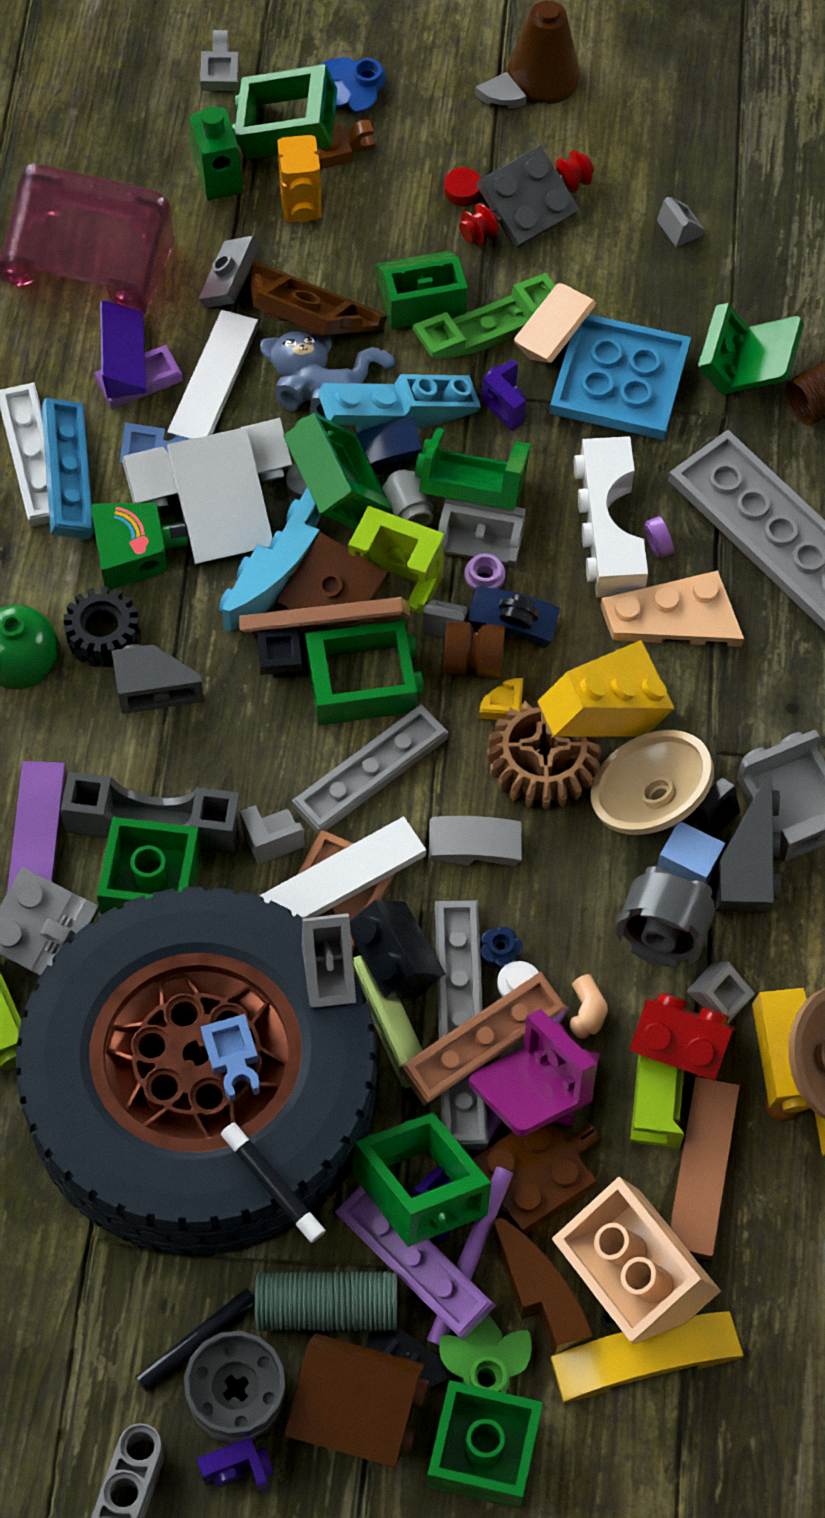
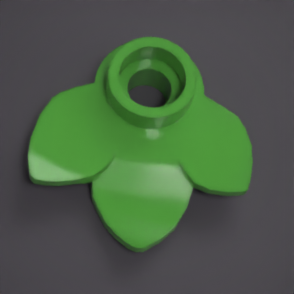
M489 1314L465 1340L458 1336L445 1335L441 1336L439 1344L440 1358L443 1365L450 1373L461 1378L464 1384L506 1393L510 1384V1378L522 1373L526 1369L532 1351V1340L528 1330L516 1331L503 1337L502 1332ZM478 1374H490L493 1378V1385L490 1387L482 1386L478 1381Z

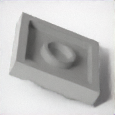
M21 867L0 905V956L41 976L47 965H53L52 958L66 942L71 944L73 942V935L91 922L93 924L100 908L98 905Z

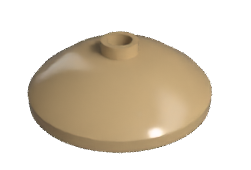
M660 730L638 736L616 749L600 766L591 786L593 809L604 825L619 833L644 835L668 829L693 813L706 797L714 777L712 757L700 739L683 731Z

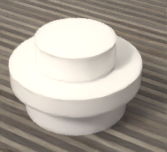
M514 961L505 965L501 969L497 981L501 996H505L538 974V970L533 965L523 961Z

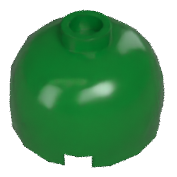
M11 604L1 607L0 686L6 689H25L36 686L45 680L44 675L50 672L52 667L55 669L59 662L60 645L55 628L41 611L27 605Z

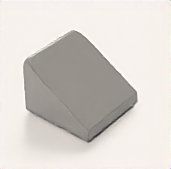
M729 962L712 963L687 990L689 995L701 1006L729 1015L727 1024L755 995L753 990Z

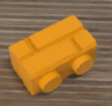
M312 135L283 137L277 141L280 194L284 221L288 223H304L318 220L322 217L320 163L316 137Z

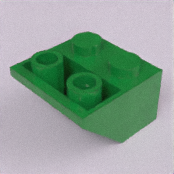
M444 251L374 264L391 330L413 326L444 312H447L451 318L467 313L468 287L459 257L452 252Z

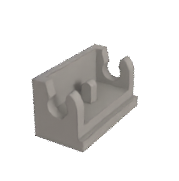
M445 498L438 529L439 532L444 533V554L472 559L476 555L487 553L497 557L505 566L516 567L524 531L526 509L516 507L514 511Z

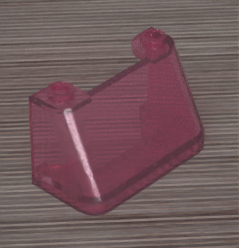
M40 164L27 165L18 183L0 256V280L7 281L16 286L31 284L35 280L37 270L107 286L108 295L113 303L137 309L146 314L174 244L169 201L160 193L150 189Z

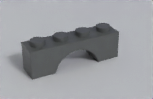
M70 771L61 805L65 831L68 833L109 837L112 817L199 827L201 849L235 853L241 822L239 792L196 787L193 792L182 797L159 798L131 791L121 786L110 776Z

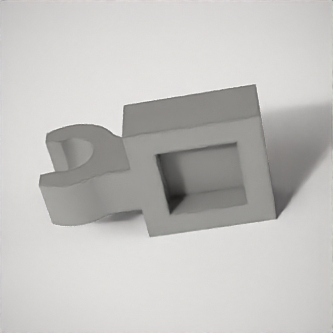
M213 30V51H201V91H238V52H229L228 30Z

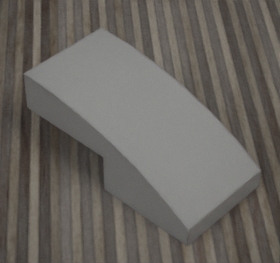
M481 816L432 817L429 820V859L469 866L474 860L515 867L522 860L521 821Z

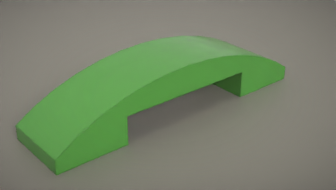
M543 273L513 285L511 296L455 318H451L447 312L414 324L412 330L432 358H452L473 354L516 337L553 290L555 284L547 273Z

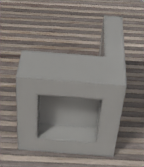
M256 805L240 811L241 830L257 865L305 847L304 829L301 823H295L288 809L261 818Z

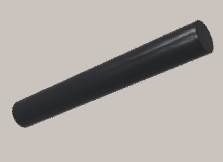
M245 1288L136 1375L135 1379L144 1391L147 1392L192 1356L204 1341L222 1332L255 1305L254 1296Z

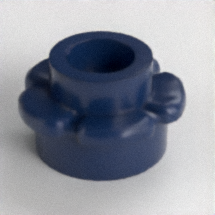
M502 926L498 930L489 929L482 935L480 940L482 944L480 954L492 967L503 968L505 965L514 962L522 954V941L516 938V932L511 928ZM502 943L505 945V948L498 949L497 945Z

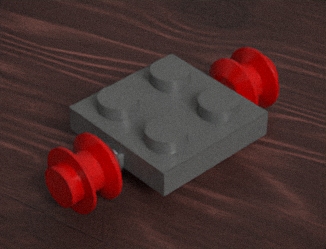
M540 145L479 179L476 186L490 208L478 203L475 205L474 215L468 211L461 213L459 229L463 238L468 243L482 246L484 244V235L492 239L498 236V223H500L516 249L576 215L580 209L570 192L576 193L578 191L579 182L586 186L592 183L594 167L587 155L573 150L569 153V162L563 158H558L555 161L554 168Z

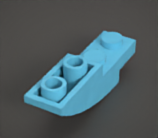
M400 374L395 384L323 383L318 392L326 419L338 425H355L357 432L409 417H414L416 428L421 429L478 412L481 407L470 375Z
M308 487L301 499H295L290 505L286 519L287 524L283 531L278 530L274 534L270 548L257 544L251 557L245 556L237 572L238 580L233 589L228 588L220 601L219 611L222 612L225 630L233 632L239 629V616L266 613L276 605L278 597L320 532L315 527L322 514H320Z

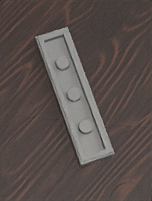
M420 704L292 800V807L319 835L321 830L327 831L448 739V731Z

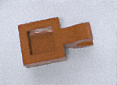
M370 120L359 121L348 131L344 130L342 123L334 125L332 147L317 149L320 169L353 161L352 152L374 148L375 143L372 137L374 130Z

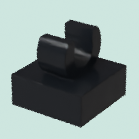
M299 628L257 631L260 675L273 674V678L290 677V673L302 672Z
M721 778L710 787L704 800L695 809L700 831L714 837L740 813L735 785Z

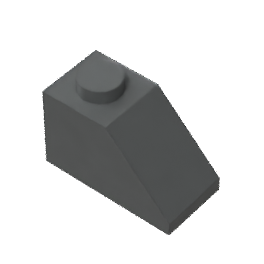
M132 644L112 651L122 714L204 702L201 674L155 645L142 646Z

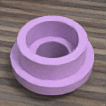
M487 553L479 554L467 563L464 574L465 581L472 590L477 586L499 589L505 580V568L494 555ZM481 573H487L491 575V577L482 578L478 575Z

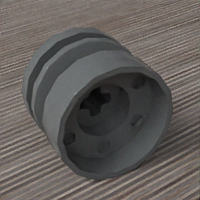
M243 1331L222 1332L204 1341L190 1357L184 1375L185 1397L199 1428L212 1439L230 1445L250 1437L254 1442L270 1433L281 1419L287 1401L284 1367L274 1348L261 1337ZM232 1383L237 1387L246 1384L245 1393L247 1398L240 1402L238 1398L233 1397L228 1401L227 1398L230 1395L228 1386Z

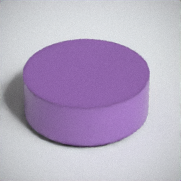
M657 516L645 521V535L654 555L661 559L673 554V542L662 518Z

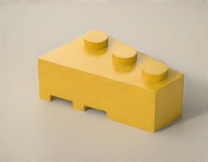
M642 640L567 671L538 700V704L554 737H638L653 730L675 709L667 693L666 686L661 681Z

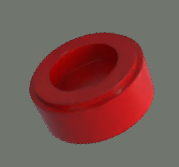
M460 167L451 170L444 179V194L446 198L453 204L462 206L476 202L481 195L476 183L481 177L470 168Z

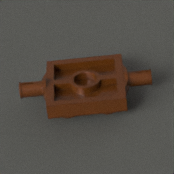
M550 1123L526 1136H518L512 1132L472 1160L489 1181H491L496 1167L504 1168L513 1173L498 1213L509 1219L518 1230L527 1235L597 1187V1180L582 1162L580 1154L596 1143H599L601 1139L597 1131L594 1132V1127L591 1125L571 1139H568Z

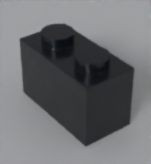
M374 900L350 921L351 937L385 998L416 999L446 974L406 902Z

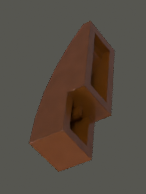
M503 1217L495 1219L493 1221L492 1236L521 1320L534 1315H540L553 1355L591 1342L593 1334L583 1310L567 1282L552 1262L524 1233Z

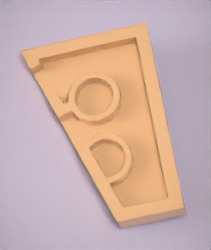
M718 571L601 599L600 607L613 641L637 642L642 640V642L662 643L665 639L689 640L690 644L705 645L706 641L727 642V646L742 647L744 637Z

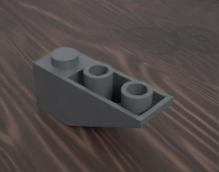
M771 776L764 778L716 868V911L768 913L774 900L780 899V874H773V858H779L780 833L773 832V816L779 815L780 794L778 790H772Z

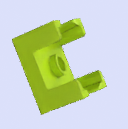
M368 506L348 544V553L355 556L357 552H360V556L383 570L416 581L417 583L407 602L409 603L410 610L423 615L424 607L431 601L443 577L444 533Z

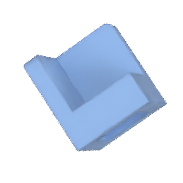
M680 822L675 826L660 853L657 866L666 869L672 875L689 881H702L708 885L722 857L725 843Z

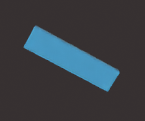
M45 398L42 404L50 534L90 540L94 528L91 510L84 404Z

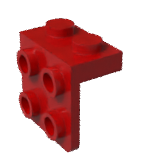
M663 992L662 994L659 993L658 999H646L629 1051L716 1081L730 1037L735 1030V1026L727 1024L729 1015L706 1007L702 1008L700 1014L685 1009L686 1000Z

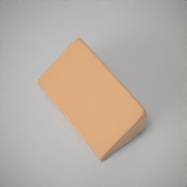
M558 283L517 334L514 342L530 360L552 363L597 303L571 287Z

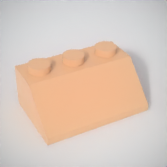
M621 1177L612 1182L552 1238L633 1344L687 1323L721 1292L644 1194Z

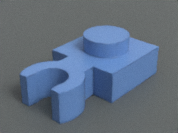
M125 422L120 463H122L123 456L162 446L168 452L167 444L189 440V438L178 436L171 441L164 440V428Z
M245 1014L201 1026V1034L213 1075L227 1071L224 1078V1090L227 1099L230 1102L236 1101L233 1087L239 1081L248 1082L251 1085L253 1095L259 1094L260 1084L258 1075L253 1069L247 1067V1065L258 1062V1055Z

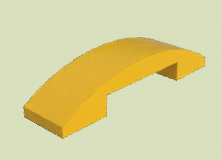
M730 1311L694 1315L687 1323L637 1344L631 1343L625 1334L620 1332L565 1350L551 1356L550 1359L564 1404L608 1393L611 1387L694 1366L702 1369L742 1359L744 1355Z

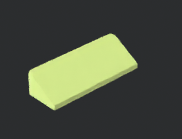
M361 955L356 956L353 961L354 977H357L367 998L366 1003L370 1007L374 1026L401 1087L404 1086V1089H406L410 1085L398 1068L423 1050L400 999L385 998Z

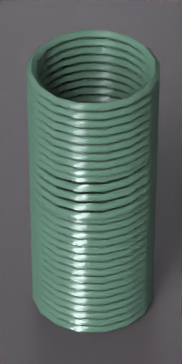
M376 1270L374 1273L372 1271L369 1273L367 1271H361L360 1273L358 1271H352L351 1273L346 1271L344 1276V1273L341 1271L338 1276L337 1271L334 1274L331 1271L327 1273L325 1271L322 1273L320 1271L318 1273L316 1271L313 1273L311 1271L308 1273L306 1271L304 1273L302 1271L299 1273L297 1271L294 1273L292 1271L290 1273L288 1271L285 1273L283 1271L281 1273L278 1271L276 1273L274 1271L271 1273L269 1271L267 1273L264 1271L260 1273L258 1271L255 1282L256 1331L259 1332L261 1330L267 1333L271 1331L273 1333L274 1330L276 1332L280 1330L287 1333L294 1330L301 1333L307 1330L309 1332L312 1330L314 1332H320L321 1330L323 1332L326 1330L334 1332L336 1329L339 1332L342 1328L343 1332L346 1330L351 1332L352 1329L355 1332L359 1330L361 1332L363 1330L365 1332L368 1330L370 1332L373 1330L375 1332L377 1330L380 1332L382 1330L384 1332L393 1330L395 1332L397 1330V1273L390 1270L383 1273Z

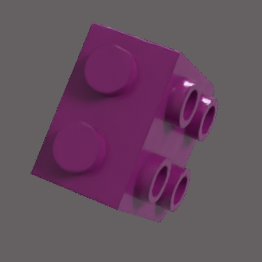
M539 1009L526 1017L524 1048L473 1072L470 1075L469 1086L516 1135L526 1136L592 1102L597 1063L587 1050L581 1049L567 1035L561 1024L554 1022L542 1009Z

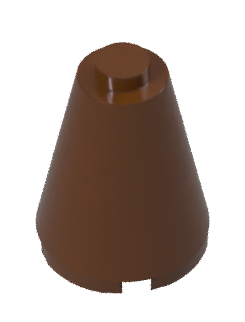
M541 1L531 8L507 66V73L527 96L526 101L531 103H537V99L549 100V104L567 99L577 89L580 77V67L566 10L561 4L554 1Z

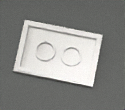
M247 427L167 444L194 564L254 551L257 544L269 548L273 537Z

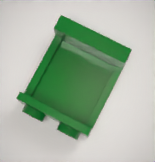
M436 428L432 439H425L422 453L418 454L415 467V477L421 478L419 493L515 511L526 479L531 448L530 443L515 441L509 460L505 462L444 450L443 439L445 429Z

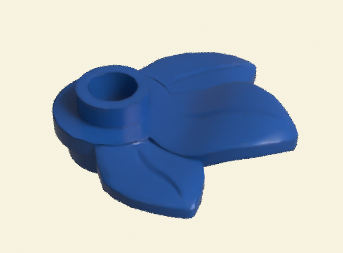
M339 57L319 64H326L338 89L336 108H342L349 104L350 109L354 113L370 109L377 101V91L381 90L386 82L385 70L377 60L372 58H363L356 62L348 57Z

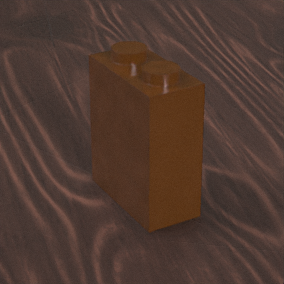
M315 1333L307 1345L284 1436L396 1468L401 1454L410 1456L414 1444L417 1427L409 1425L413 1407L422 1409L429 1381L421 1379L424 1364Z

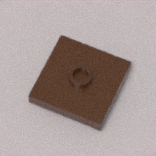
M320 532L278 597L277 602L285 608L293 610L371 601L376 599L389 579L390 574L358 554L355 556L349 554L348 548ZM347 627L330 628V629H322V630L325 631V630L340 629V628H347Z

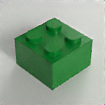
M112 817L97 891L101 915L114 907H117L119 910L124 907L125 902L141 896H145L147 899L153 897L152 893L170 889H174L175 892H182V888L195 887L201 855L199 827Z
M449 1380L428 1470L427 1487L520 1509L543 1402Z

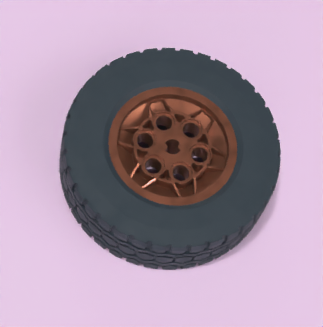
M204 887L182 888V892H175L174 889L152 893L153 897L146 899L145 896H141L125 902L124 907L119 910L117 907H114L97 917V922L94 925L91 922L73 935V942L71 944L66 942L52 958L53 965H47L36 982L37 991L32 990L24 1010V1016L27 1018H22L17 1040L16 1074L18 1076L16 1081L19 1099L30 1134L44 1168L53 1183L59 1186V1191L75 1208L79 1207L80 1213L99 1227L104 1225L105 1231L124 1241L127 1238H131L132 1244L155 1251V1248L159 1247L163 1253L185 1255L186 1251H192L193 1256L216 1255V1250L224 1249L225 1254L246 1249V1244L252 1242L256 1246L274 1239L277 1232L281 1230L284 1234L294 1228L296 1224L220 1135L221 1132L235 1122L313 1214L327 1201L326 1196H332L346 1179L345 1173H349L352 1170L354 1144L368 1135L371 1126L377 1087L374 1024L370 1007L366 1003L367 998L357 977H354L356 1003L310 1008L302 952L303 917L300 915L292 916L290 909L271 900L268 904L264 902V898L243 891L241 895L235 894L233 889L212 887V891H205ZM245 1014L258 1055V1062L249 1066L258 1075L260 1092L257 1095H253L251 1085L246 1081H239L233 1087L236 1101L230 1102L224 1090V1078L227 1071L213 1075L200 1027ZM182 1015H191L196 1018L195 1022L189 1026L182 1027L174 1023ZM152 1046H159L164 1049V1052L156 1058H147L142 1055L147 1048ZM163 1087H172L177 1090L176 1094L167 1100H159L154 1097L155 1093ZM208 1096L218 1097L222 1100L221 1104L214 1109L207 1110L199 1106L201 1100Z

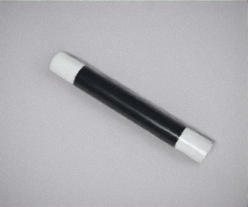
M233 1122L227 1126L220 1134L306 1238L311 1243L320 1238L326 1231L238 1125Z

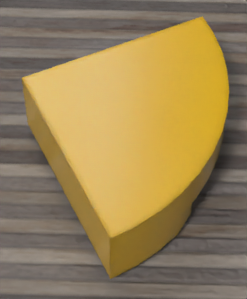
M523 678L506 680L488 695L486 694L480 705L479 719H506L507 711H509L510 707L521 713Z

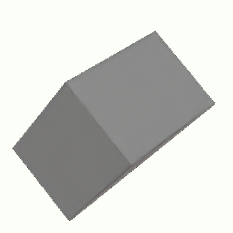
M349 914L302 918V952L310 1008L356 1003Z

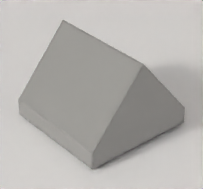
M667 197L663 201L657 222L675 247L701 237L705 233V229L686 204L673 197Z
M432 599L424 607L422 633L445 638L447 620L466 622L468 607Z

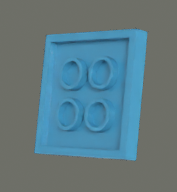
M589 314L569 340L551 400L549 414L664 440L690 348L691 337Z

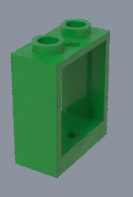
M326 64L241 78L240 93L235 97L236 123L232 124L237 144L242 149L247 160L277 156V140L283 137L312 135L316 137L317 149L332 147L338 89ZM308 98L306 118L257 125L260 105Z
M312 413L310 416L301 418L294 428L283 435L320 514L356 530L368 506L387 513L392 511L391 505L355 433L316 413Z
M404 620L305 633L306 656L318 725L405 714L417 707V696L424 695L423 679L420 670L413 671L411 660L417 659L414 634H406ZM396 647L403 685L332 694L326 656Z
M434 1112L408 1120L403 1124L382 1132L368 1135L355 1142L352 1175L407 1247L488 1215L491 1182ZM428 1151L452 1182L411 1198L387 1167Z

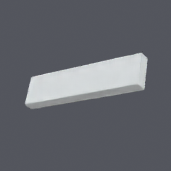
M221 310L167 431L168 440L178 436L193 439L213 434L259 328L258 319Z
M35 382L0 390V410L29 526L34 527L50 523L42 409Z
M403 816L260 896L268 904L271 900L290 909L292 916L298 914L303 918L317 917L426 856V848Z

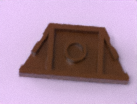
M253 261L249 274L253 306L264 310L268 317L278 321L288 320L298 324L302 331L311 335H333L380 331L384 329L387 314L258 261Z

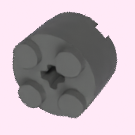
M647 867L645 873L637 877L630 887L616 926L618 939L621 942L624 936L631 943L630 952L656 965L676 967L678 960L689 959L687 965L695 963L700 957L715 913V905L711 899L712 889L702 881H689L670 874L662 867Z

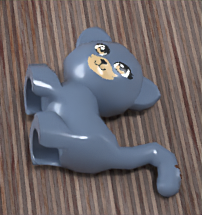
M290 331L280 338H265L261 340L260 350L266 360L274 365L278 374L284 376L279 379L275 388L276 402L287 410L295 411L302 403L311 401L310 414L316 413L324 418L326 416L318 395L323 383L362 384L368 375L369 363L375 362L389 370L394 367L395 358L385 350L371 347L357 353L352 370L348 368L326 369L327 353L332 346L330 336L311 335L304 331Z

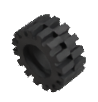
M101 587V594H95L94 588L87 589L88 597L84 598L79 593L75 596L76 605L70 602L67 606L68 614H64L67 643L72 654L76 653L77 659L81 662H84L88 657L89 666L97 667L98 660H102L103 667H111L110 659H113V650H119L125 646L139 644L140 642L139 634H141L138 611L136 606H133L132 599L128 595L123 599L122 591L115 589L113 594L110 595L108 587ZM98 618H112L118 623L117 630L108 636L96 637L87 632L88 624Z

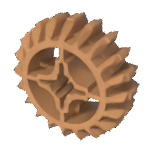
M525 700L521 705V713L510 707L509 711H507L506 719L499 718L495 724L496 732H491L489 735L488 745L490 747L487 749L486 757L488 762L492 763L489 770L491 777L498 778L497 786L500 791L511 788L510 798L512 801L521 796L526 797L525 804L528 808L534 804V800L542 801L541 805L545 810L549 808L550 800H556L561 807L566 804L567 795L578 800L581 796L582 788L589 789L593 783L592 776H595L599 771L600 763L598 759L601 756L600 745L596 744L598 737H554L539 704L536 708H532ZM536 732L530 738L520 739L521 737L527 734ZM541 743L544 744V753H548L546 765L544 764L543 755L539 754ZM568 765H573L565 772L551 776L556 770L567 769Z

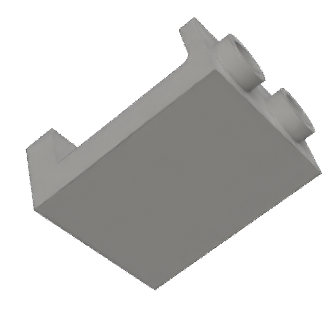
M816 730L805 734L796 732L784 738L780 744L766 750L761 747L750 751L742 759L737 775V781L750 803L754 799L766 776L772 777V790H778L780 794L779 815L773 816V832L780 833V856L784 862L825 845V760L817 748L820 736Z

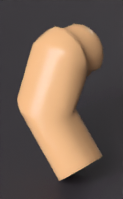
M591 974L583 975L572 983L582 1005L578 1012L579 1015L571 1018L570 1028L574 1035L580 1039H585L590 1034H597L601 1030L608 1012L607 1003Z

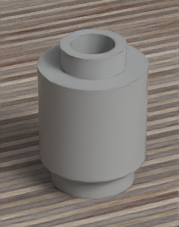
M398 470L392 473L387 478L382 489L391 505L393 515L425 527L429 525L433 520V504L428 494L419 493L421 478L415 477L414 471Z

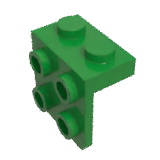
M730 303L716 305L698 367L722 395L784 382L791 374L804 322L799 316H793L748 327Z

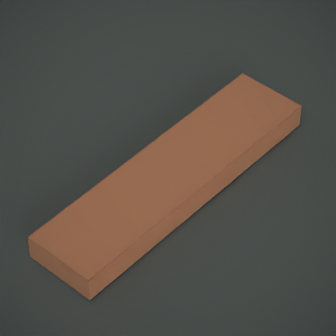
M402 597L241 615L239 616L240 630L248 636L258 637L257 631L299 628V632L408 620L411 617L409 603Z
M539 972L402 1064L398 1069L423 1106H425L525 1037L527 1015L542 1009L552 1019L566 1009V1006L542 972Z
M695 1077L670 1228L693 1257L711 1261L740 1085Z

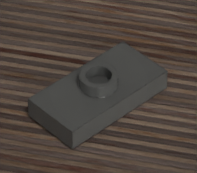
M254 236L223 242L198 298L205 308L234 304L260 247V243Z

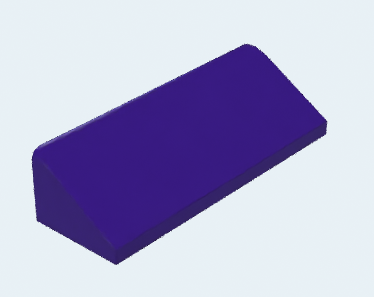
M100 301L102 379L107 398L147 393L143 311L109 301Z

